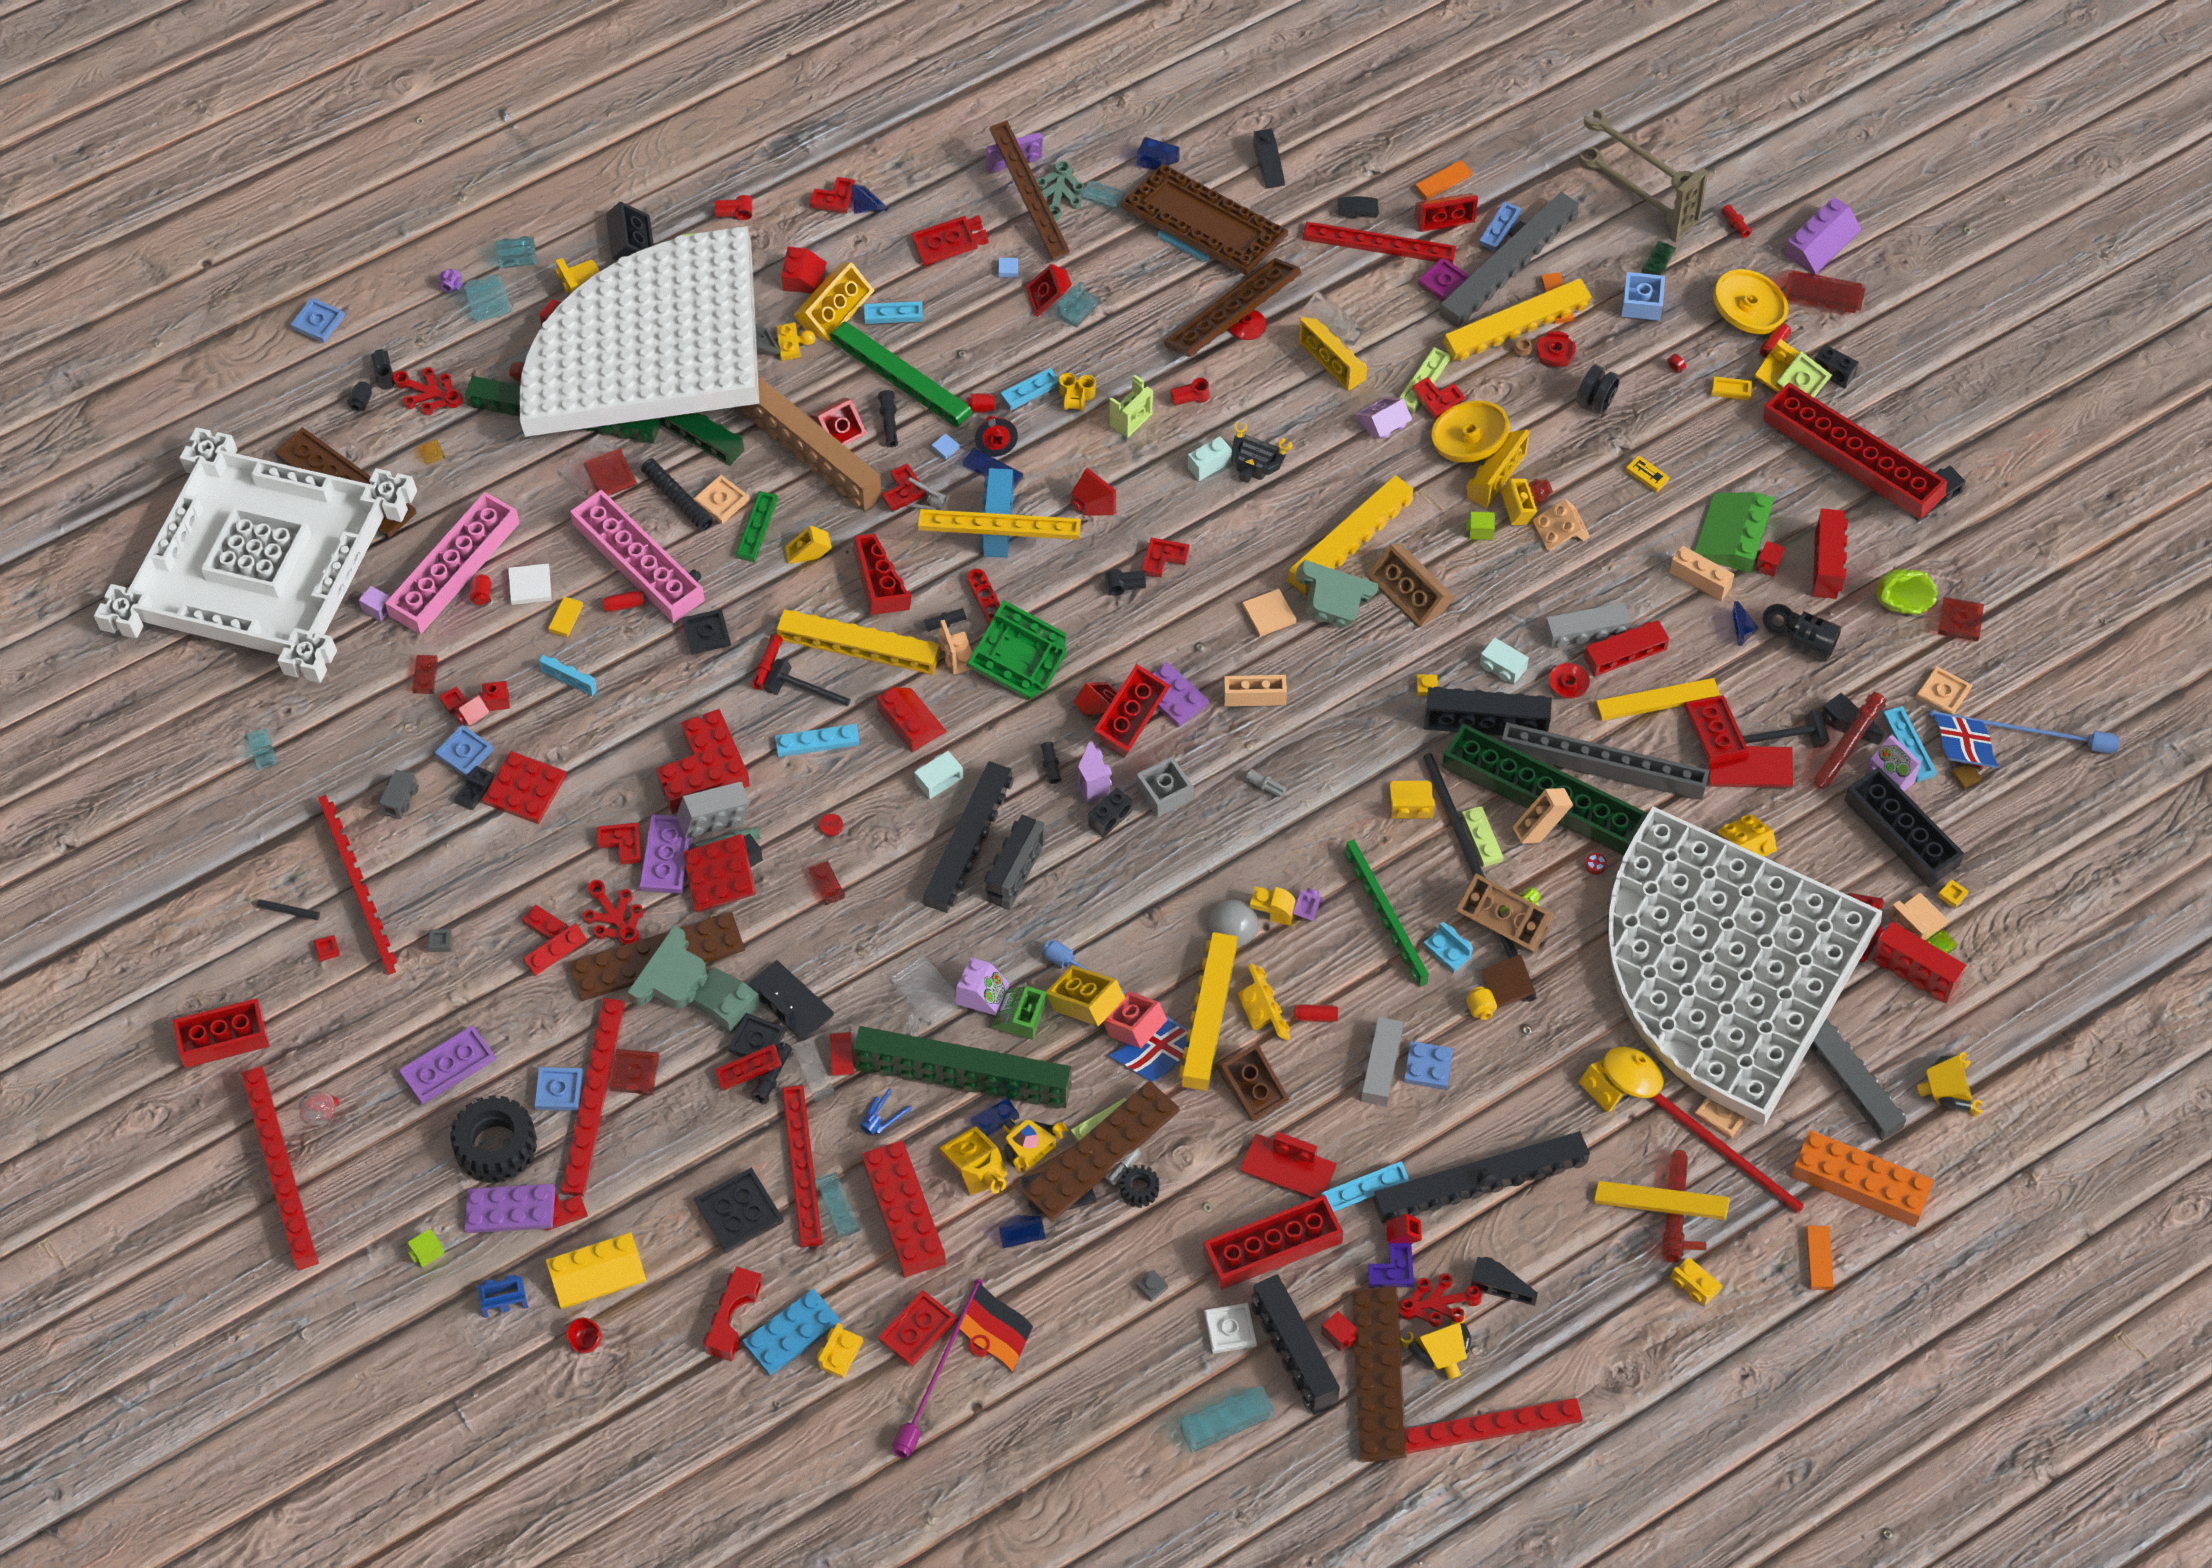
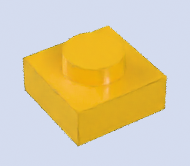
M1417 674V696H1427L1428 687H1438L1437 675Z
M1951 879L1940 891L1938 898L1956 909L1968 895L1969 891Z

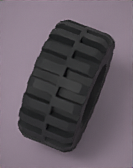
M491 1095L489 1099L483 1100V1097H481L474 1104L470 1102L465 1106V1111L460 1110L457 1114L458 1120L455 1119L452 1123L450 1139L457 1163L467 1175L472 1174L473 1178L479 1181L484 1178L485 1182L492 1183L495 1179H498V1182L505 1181L504 1178L510 1176L512 1179L517 1176L516 1172L519 1170L523 1172L527 1168L526 1162L531 1163L534 1158L533 1153L536 1152L537 1137L532 1118L524 1106L520 1107V1103L516 1100H511L510 1102L508 1097L501 1096L499 1099L496 1098V1095ZM490 1127H505L514 1132L511 1141L497 1151H483L474 1146L477 1136Z

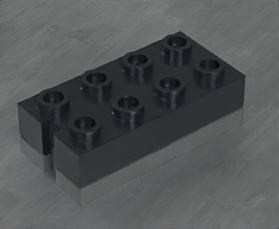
M1021 814L1018 821H1014L1010 837L1005 838L1002 852L995 856L994 866L991 871H987L984 878L987 902L1010 910L1045 845V823L1036 821V819Z

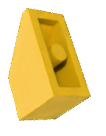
M810 525L785 546L788 563L793 564L819 559L832 546L827 531Z

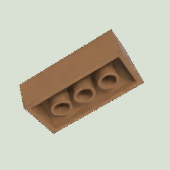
M1390 544L1368 573V576L1375 583H1378V586L1420 627H1423L1442 614L1455 598L1403 545Z

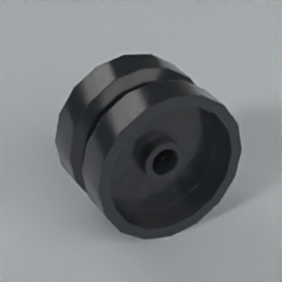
M1594 364L1581 383L1576 402L1584 407L1591 405L1593 411L1604 414L1618 390L1621 379L1620 375L1612 371L1605 375V368Z

